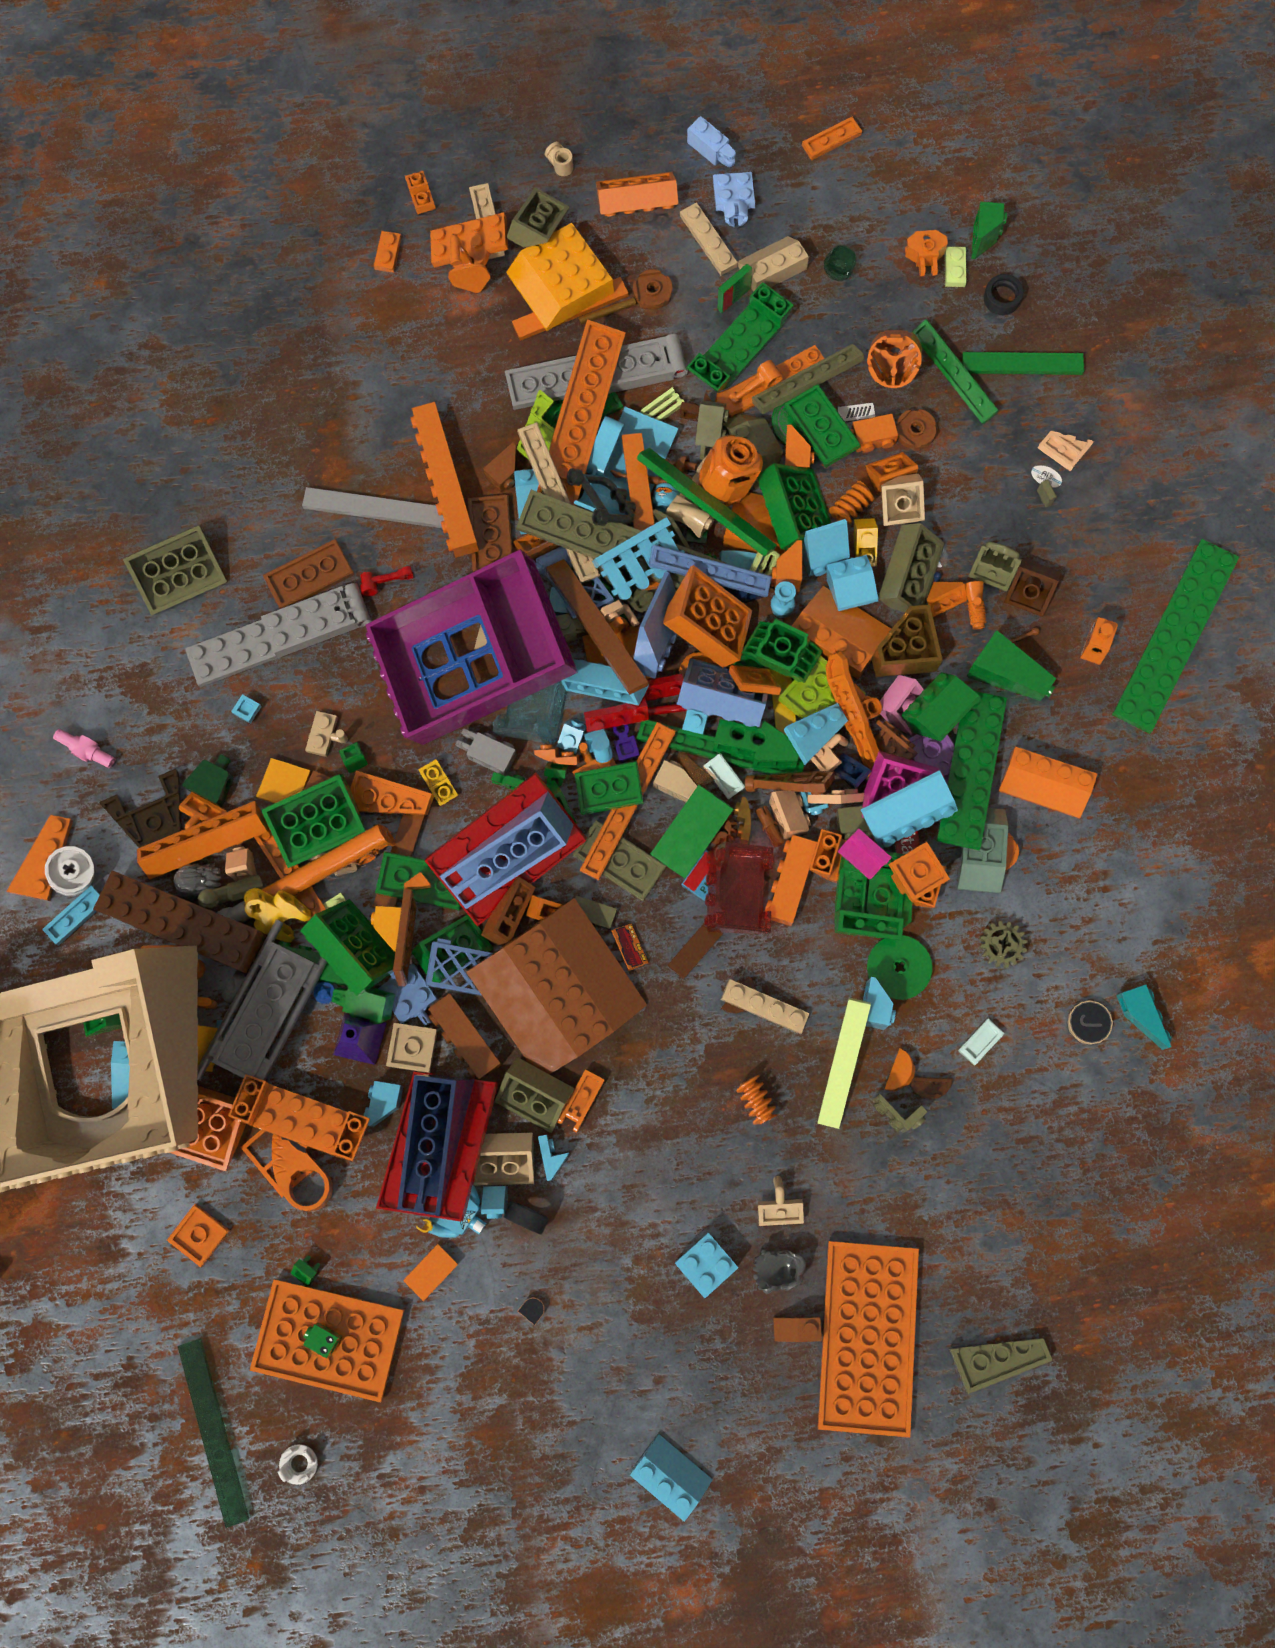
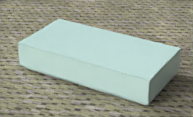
M721 753L703 765L728 800L745 788L743 782Z
M988 1018L958 1051L973 1065H976L1005 1033Z

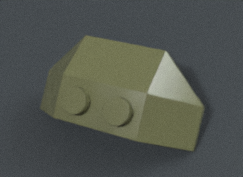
M736 414L728 417V422H724L723 430H727L726 436L735 435L736 437H743L755 446L763 460L761 472L774 463H780L783 451L765 418L745 414ZM758 478L753 484L755 490L760 488Z

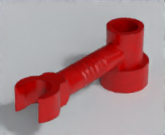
M411 566L378 576H373L371 572H363L360 575L362 582L360 586L361 593L365 597H371L378 593L377 584L398 579H413Z

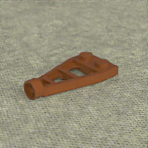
M808 771L757 776L747 775L745 778V789L747 792H756L757 788L811 792L812 795H820L835 780V772Z

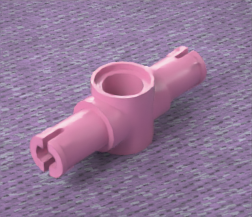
M59 728L53 736L54 740L69 747L71 754L83 761H95L107 768H111L115 763V757L100 750L98 743L84 735L73 736Z

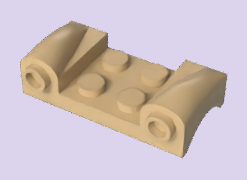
M706 457L700 463L696 474L692 478L697 484L699 483V472ZM735 478L730 482L734 481L736 484L742 482V479ZM682 493L674 498L666 511V515L687 525L699 538H701L706 530L710 529L714 522L712 516Z

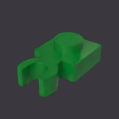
M493 772L491 781L493 784L505 786L507 789L513 790L524 782L525 778L519 775H513V777L504 776Z

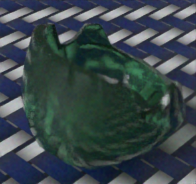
M837 245L825 257V273L830 279L835 281L847 280L854 272L857 260L856 253L845 245Z

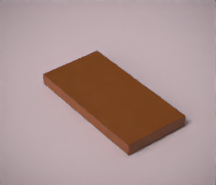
M507 494L468 498L469 519L479 549L478 552L471 553L472 569L475 572L513 553L509 497Z
M334 539L263 574V577L279 608L282 609L306 600L355 574L337 540Z
M404 889L393 967L398 986H406L408 981L417 905L411 889Z

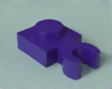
M628 724L624 725L625 731L622 733L618 732L616 727H613L615 737L619 738V740L614 741L620 763L639 758L640 756L634 736L628 737Z

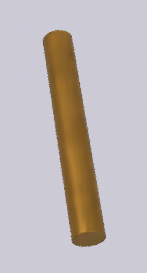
M632 297L578 317L579 323L583 325L587 319L594 321L636 305V301Z

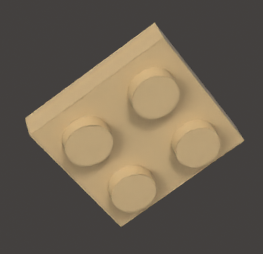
M394 1023L386 1066L430 1073L438 1030Z

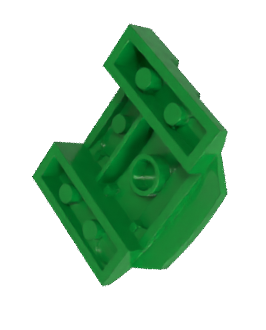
M886 852L892 858L880 868L872 879L864 876L841 855L835 898V933L902 940L903 928L912 922L913 902L910 901L906 893L903 895L900 893L891 878L894 873L888 864L905 854Z

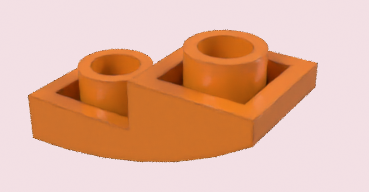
M424 171L405 176L417 214L436 209Z
M552 744L540 745V748L534 750V755L553 763L564 765H578L580 763V755H574V751L561 752V756H559V747L553 748Z

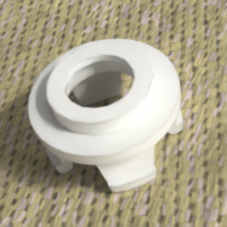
M297 1444L289 1447L281 1455L279 1463L280 1470L278 1474L281 1480L296 1485L309 1481L317 1470L318 1461L316 1454L306 1445ZM297 1455L305 1456L308 1461V1466L303 1472H296L291 1466L292 1459Z

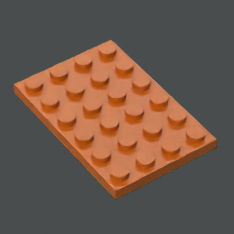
M274 1279L249 1371L381 1403L405 1310ZM316 1323H321L342 1335L331 1357L326 1359L303 1345L306 1340L303 1338L310 1325L314 1326Z

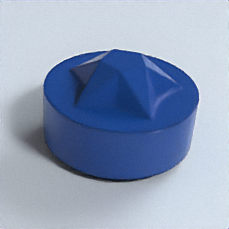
M328 982L319 983L314 989V998L321 1004L332 1003L335 987Z

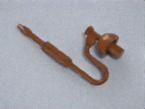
M682 456L677 462L665 459L692 480V477L687 474L689 470L697 471L698 464L690 462L689 456ZM614 470L610 471L615 478H627L626 474ZM648 475L649 484L667 483L658 476Z

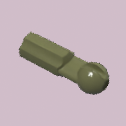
M259 875L228 883L226 886L217 889H204L198 895V903L201 907L209 910L221 903L244 899V895L249 889H264Z

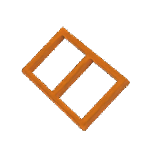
M260 1130L242 1145L241 1149L283 1198L284 1196L277 1183L267 1172L272 1167V1160L263 1167L248 1149L252 1143L266 1132ZM313 1171L304 1172L295 1180L293 1188L309 1174H312Z

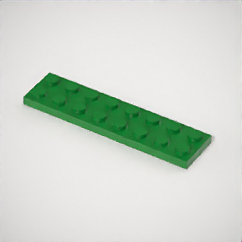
M975 691L981 699L958 723L947 782L958 811L948 818L940 819L937 841L980 850L1007 698Z

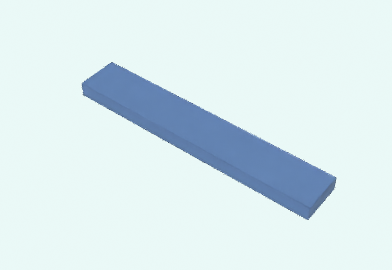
M653 545L651 548L648 567L685 576L690 567L694 565L720 586L762 597L768 596L772 577L770 575Z

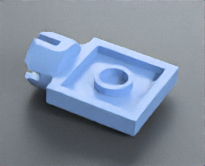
M752 172L714 174L713 188L716 211L724 212L725 222L729 226L735 227L734 219H738V227L744 225L748 220V209L755 208Z

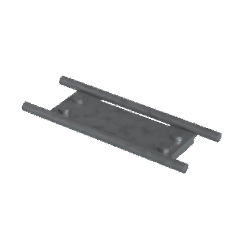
M276 919L198 1065L197 1080L200 1081L209 1063L212 1062L243 1078L247 1074L266 1081L327 964V961L320 957L316 964L274 943L284 924L283 922ZM304 987L268 1058H265L301 988Z

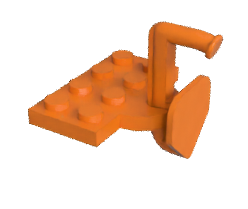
M505 213L431 230V263L434 268L451 264L454 269L449 271L448 278L454 287L474 293L481 292L490 279V273L485 267L489 260V254L508 250V239L506 238L507 217Z

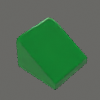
M358 742L339 750L343 763L349 773L368 765Z

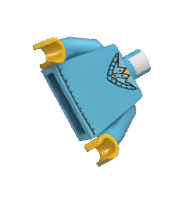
M472 1185L467 1212L463 1221L430 1217L428 1220L425 1217H420L421 1220L425 1221V1225L422 1228L418 1226L416 1228L421 1232H428L443 1238H456L460 1234L464 1235L468 1228L480 1234L487 1223L477 1217L481 1207L479 1206L480 1198L475 1186Z

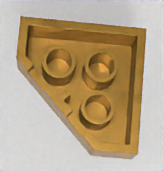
M930 605L910 606L885 639L878 645L872 657L876 677L929 673L938 670L943 659Z

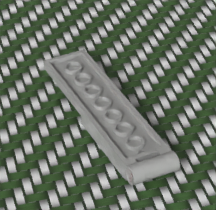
M670 334L665 337L623 345L608 394L674 380V377L685 376L688 370L686 369L687 366L679 336L677 334ZM576 356L506 370L505 375L513 410L533 406L539 390L543 391L553 401L563 400Z
M351 583L345 587L340 586L261 616L262 620L187 647L185 650L199 687H203L359 627H364L371 622V618L358 584Z

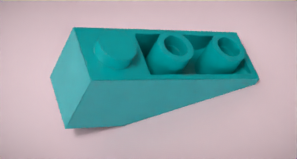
M1147 985L1116 995L1123 1014L1129 1021L1162 1050L1171 1047V1036L1163 1027L1162 1014L1159 1009H1156L1153 1002L1155 1000L1154 994L1151 989H1148Z

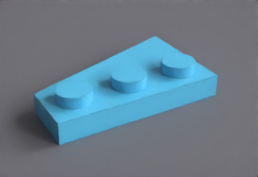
M836 703L786 726L784 731L802 762L806 765L847 723L848 719L839 704Z

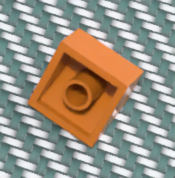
M802 540L796 541L777 559L776 567H772L770 586L774 587V594L776 586L784 581L792 583L795 586L796 594H799L802 582Z

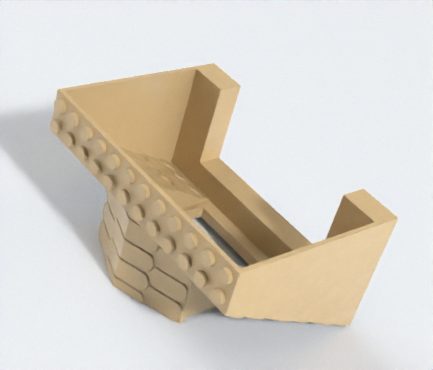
M197 946L132 949L91 960L93 969L0 993V1192L56 1178L59 1179L77 1173L80 1174L98 1168H106L119 1163H127L140 1158H148L161 1153L177 1151L190 1147L189 1142L198 1139ZM119 1014L130 1066L128 1097L117 1108L101 1116H79L62 1109L57 1103V1091L54 1089L46 1050L48 1048L47 1044H45L43 1033Z

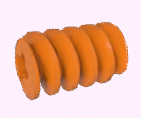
M857 481V484L852 485L851 489L847 490L846 494L841 496L840 500L836 501L834 506L829 508V512L835 521L846 519L847 523L851 524L850 516L854 519L857 518L856 511L862 513V506L868 507L867 500L873 502L874 497L870 489L863 482Z
M760 1075L743 1082L736 1090L737 1093L744 1092L740 1098L741 1101L748 1100V1103L744 1106L745 1109L752 1108V1111L748 1114L749 1117H757L753 1121V1125L762 1124L780 1115L772 1114L776 1109L775 1106H768L772 1099H764L768 1091H760V1088L764 1085L763 1082L756 1083Z

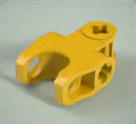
M252 888L244 895L246 914L256 919L254 922L255 928L268 935L276 919L284 923L290 918H296L304 922L311 918V912L308 907L302 904L295 896L283 890H279L275 896H272L259 888ZM284 923L276 939L292 942L295 938L294 931Z

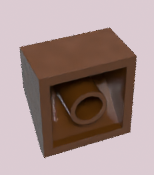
M1021 558L1022 561L1011 582L1004 603L1043 617L1058 585L1061 572Z

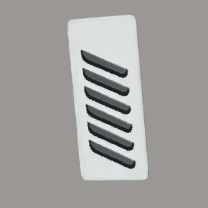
M873 403L838 407V413L844 421L875 417Z

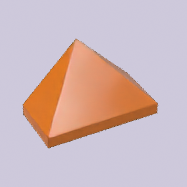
M933 582L927 598L932 616L934 617L967 601L965 584L963 582Z

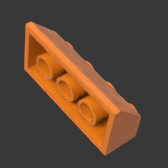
M673 172L596 181L599 210L604 216H614L616 212L623 211L624 214L635 213V210L639 209L653 211L655 210L654 207L670 209L678 204L677 183Z
M1015 746L1010 753L998 792L1080 819L1091 796L1097 773Z

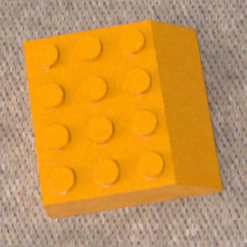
M572 223L555 231L547 243L529 246L521 250L506 272L546 331L614 293L613 279Z

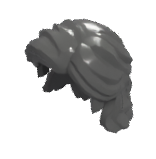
M207 863L206 865L187 864L180 868L174 876L176 893L183 899L193 901L198 899V895L204 889L219 888L221 883L216 881L221 879V876H219L221 869L215 867V863Z
M763 1249L761 1255L754 1258L755 1262L753 1264L756 1267H753V1271L758 1274L753 1275V1278L756 1280L755 1283L758 1285V1289L763 1290L765 1294L779 1291L780 1289L785 1291L798 1287L803 1281L806 1263L804 1258L785 1249L776 1252Z

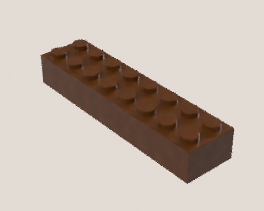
M113 870L93 910L175 945L197 946L199 955L245 974L248 973L267 937L266 934L255 928Z

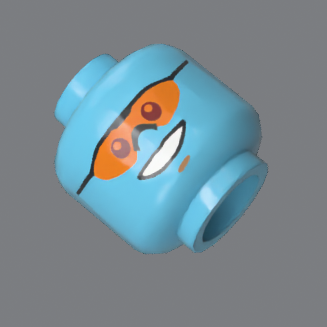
M660 483L654 490L652 504L656 510L666 514L669 505L681 493L669 483Z

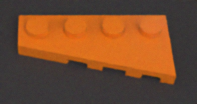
M356 771L350 787L359 812L428 815L434 795L360 771Z
M54 815L49 816L6 892L50 901L53 888L50 887L45 876V864L48 857L55 850L66 846L73 820Z

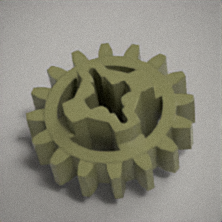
M999 921L997 927L992 923L989 925L990 930H983L986 936L979 938L981 942H984V944L979 946V949L985 950L981 956L989 957L988 964L994 961L996 968L1003 964L1005 969L1009 967V962L1012 966H1015L1017 964L1016 959L1019 961L1023 959L1020 953L1027 952V949L1022 947V945L1027 943V940L1021 939L1025 933L1017 932L1018 925L1011 928V922L1008 921L1003 926L1002 921ZM997 931H1002L999 937L991 936ZM1002 940L1004 941V945L1007 946L1003 950L1002 945L999 944V942H1001ZM990 947L994 950L995 955L990 950ZM1006 953H1015L1012 957L1004 959Z

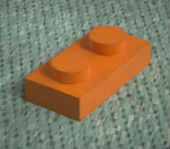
M381 231L374 262L375 270L394 273L402 239L401 234Z

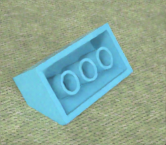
M940 770L861 809L874 840L881 848L889 847L904 837H910L914 832L930 827L934 822L942 818H948L958 811L955 800Z

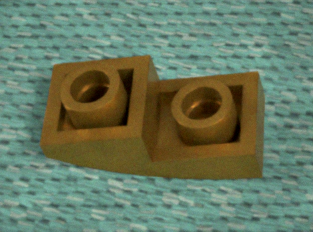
M742 797L741 803H736L734 814L738 815L737 822L744 823V825L740 824L737 834L738 837H741L740 844L748 845L751 831V814L747 798Z

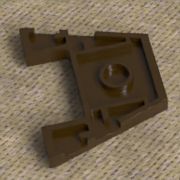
M176 768L158 776L165 796L128 813H126L121 798L117 794L99 802L138 848L182 831L181 811H179V805L181 804L179 772Z

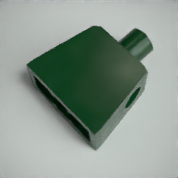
M221 754L215 764L204 759L184 781L182 786L222 808L234 780V777L226 771L231 760Z

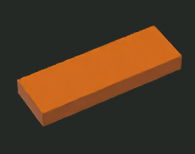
M852 116L802 141V147L812 161L861 136L862 130Z

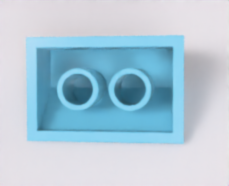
M658 1434L630 1471L632 1478L684 1522L700 1502L713 1480L660 1434Z

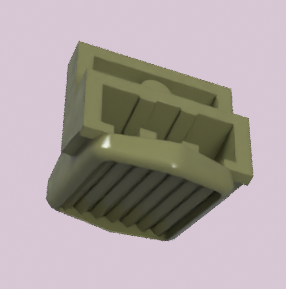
M988 541L985 545L982 544L968 577L1008 591L1022 559L1019 558V552L1006 545Z

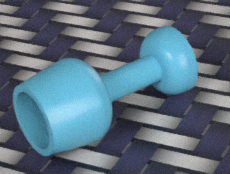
M787 581L780 582L775 588V595L771 599V609L778 618L788 617L795 608L794 597L796 589L792 583Z

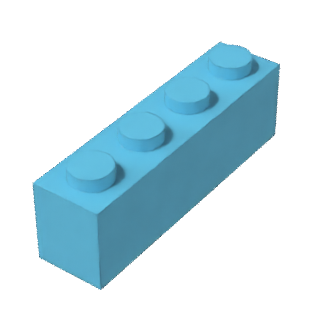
M576 659L573 660L578 673L561 680L566 691L638 706L649 687L648 685L629 695L610 666Z

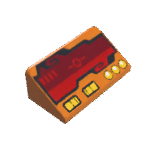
M632 924L611 930L628 971L648 963Z

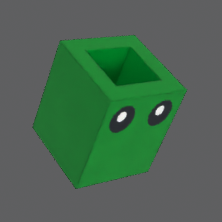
M316 1323L314 1326L310 1325L305 1332L303 1338L306 1340L303 1345L327 1359L332 1356L342 1335L321 1323Z

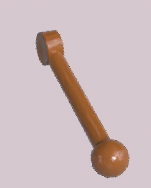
M1035 627L1032 631L1010 641L1014 643L1031 635L1036 636L1040 633V630Z

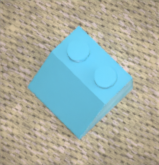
M867 555L827 564V583L838 611L878 602L874 574Z
M871 977L866 982L863 1001L871 1003L866 1026L885 1030L891 1023H894L896 1010H892L893 1002L875 977Z

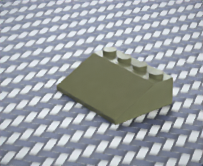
M201 524L123 558L151 616L227 582Z

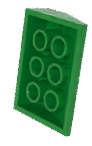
M774 463L758 475L759 487L762 490L765 505L771 518V524L774 527L777 542L781 549L788 550L798 540H802L803 547L806 531L831 523L813 469Z
M343 774L336 775L261 810L288 868L337 847L366 831L352 792Z
M350 899L316 913L300 930L306 940L316 948L320 956L328 962L335 974L340 976L348 989L356 996L368 991L393 973L395 952Z

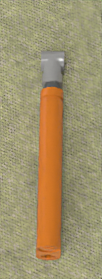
M377 824L262 890L272 896H275L279 890L295 896L351 863L364 865L371 862L380 853L381 849L388 845L395 846V839L387 827ZM244 901L233 908L228 907L217 912L240 923L252 919L245 912Z

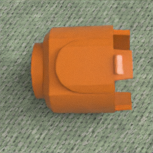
M886 330L880 332L873 339L867 358L868 370L875 382L877 381L880 385L888 388H899L911 383L912 379L914 380L919 372L922 361V346L913 332L905 330ZM896 347L899 348L901 351L898 353H893L890 350ZM873 358H875V360L877 361L882 373L880 372Z
M735 435L723 436L716 440L702 464L698 485L716 499L724 501L726 506L740 503L742 498L748 494L762 470V456L749 440L743 437H736ZM735 478L742 479V482L736 484L734 481H730Z

